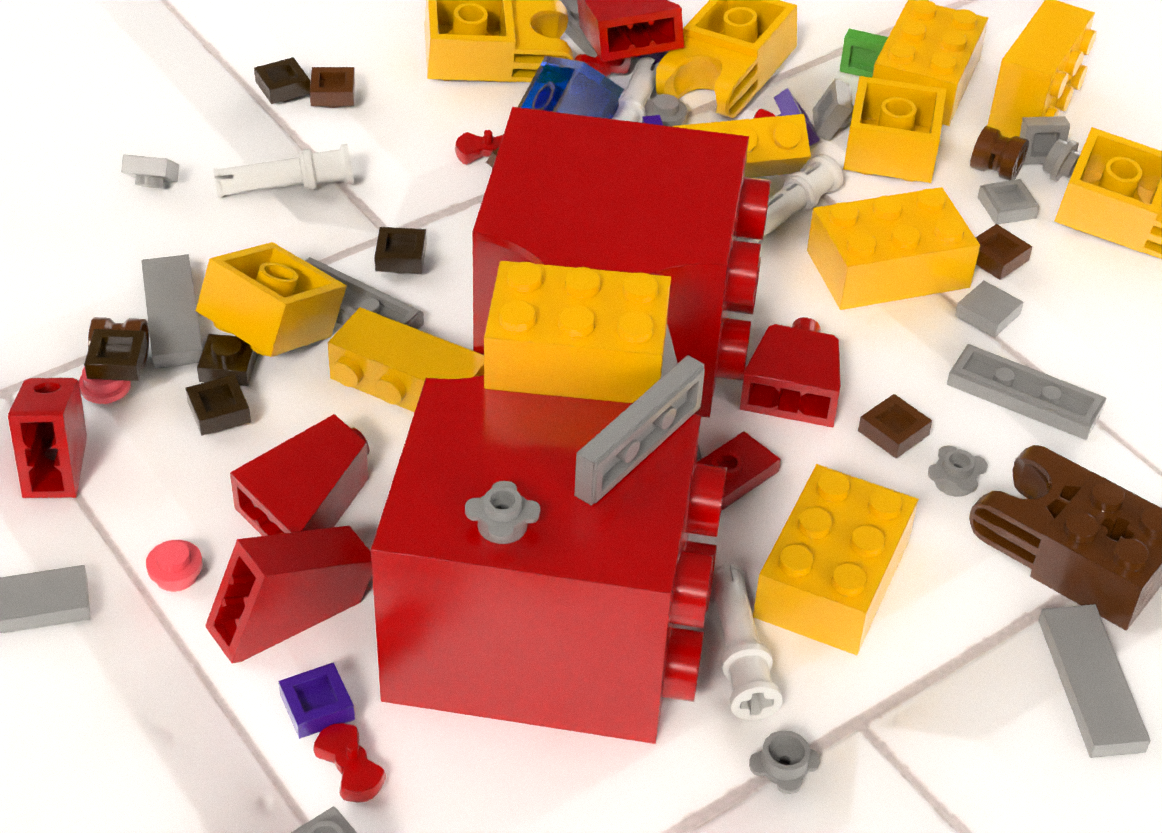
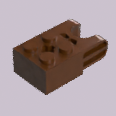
M1032 445L1025 448L1016 457L1012 473L1014 487L1027 499L1018 498L1002 491H991L983 495L972 506L969 520L973 533L987 545L1032 569L1030 577L1081 606L1096 604L1100 617L1127 631L1162 586V508L1046 447Z

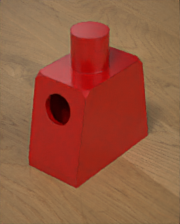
M808 317L796 319L792 323V327L778 324L768 326L745 368L739 410L833 428L841 388L839 339L835 335L821 333L818 322Z
M61 377L26 379L23 381L8 413L22 498H76L87 442L79 381L75 378ZM49 448L58 449L55 460L45 456Z

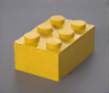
M907 0L875 61L872 78L946 88L942 125L950 126L980 60L989 18L976 15L974 12L966 9L955 10L939 6L929 0Z
M1045 0L1002 58L987 126L1000 130L1002 136L1008 138L1020 137L1023 117H1057L1059 110L1066 111L1072 98L1073 90L1081 88L1088 67L1082 65L1084 55H1089L1096 39L1097 31L1091 29L1095 12L1057 0Z
M943 187L814 207L807 252L840 310L970 288L980 244Z
M500 261L484 335V389L634 403L661 379L671 276L596 270L586 267L574 268L542 265L531 262Z
M816 464L759 573L753 618L857 656L909 543L919 499Z

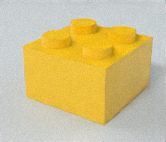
M859 76L843 170L856 171L864 175L876 174L901 178L911 182L931 183L940 142L947 89Z
M274 242L209 258L195 311L211 320L217 329L226 333H232L250 344L254 352L263 356L274 357L331 337L347 285Z

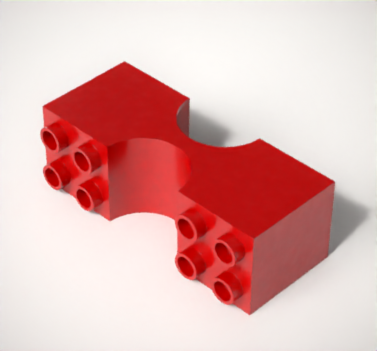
M512 107L472 231L473 351L484 355V335L500 261L531 262L542 265L574 268L586 267L596 270L671 276L667 325L677 363L689 355L704 364L705 372L701 408L597 503L589 505L574 496L576 453L633 403L484 389V375L459 379L426 377L371 547L381 702L656 744L663 697L694 702L704 632L675 628V625L704 627L705 615L708 612L717 545L688 541V535L691 533L711 537L718 536L727 467L696 463L701 417L710 418L717 378L743 381L751 321L727 318V313L729 311L754 314L761 264V244L737 241V238L763 240L771 180L745 177L749 136ZM499 481L514 483L522 497L526 500L535 501L540 506L539 519L534 523H528L525 534L519 540L508 544L493 543L485 539L478 530V521L470 520L465 515L466 502L471 498H481L492 489L494 483Z

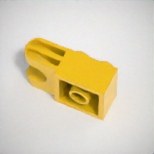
M426 0L424 31L427 79L558 83L564 81L572 73L574 65L571 48L567 42L560 39L568 24L566 7L559 0Z
M709 0L683 28L684 48L670 50L659 62L656 68V93L658 95L669 94L680 99L686 93L696 89L714 90L717 102L715 113L735 118L797 47V5L781 0Z
M1091 127L1054 222L1162 259V151Z

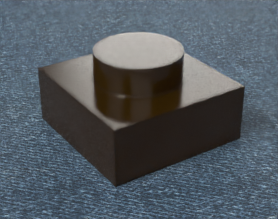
M294 57L254 67L255 82L271 104L288 102L296 97L310 94V79Z
M380 227L374 256L375 272L422 274L427 245L426 229Z
M94 329L84 363L87 379L139 381L148 346L145 331Z
M208 334L197 365L199 382H208L235 375L240 386H248L258 353L251 349L250 344L237 336Z
M235 375L185 387L187 402L201 436L251 423L250 408Z

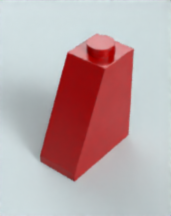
M577 0L580 28L601 62L684 48L682 7L679 4L668 0Z
M336 414L327 417L230 472L235 510L262 536L334 527L369 479L367 455L370 449L366 438L357 428H350Z
M350 525L237 539L205 627L231 664L242 662L361 603L372 576L371 551Z

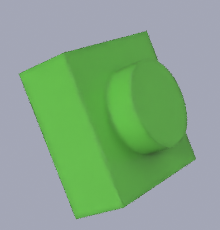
M849 28L844 38L839 72L872 78L875 61L888 37Z

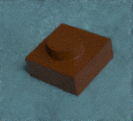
M312 67L310 82L311 106H325L328 108L354 106L355 67Z
M998 224L975 237L980 244L976 265L999 280L1030 259L1033 246Z
M892 394L860 417L858 432L894 458H898L930 435L933 420L896 394Z

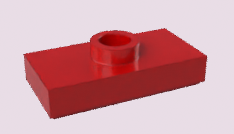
M743 431L696 463L727 467L722 510H724L778 473L781 459Z

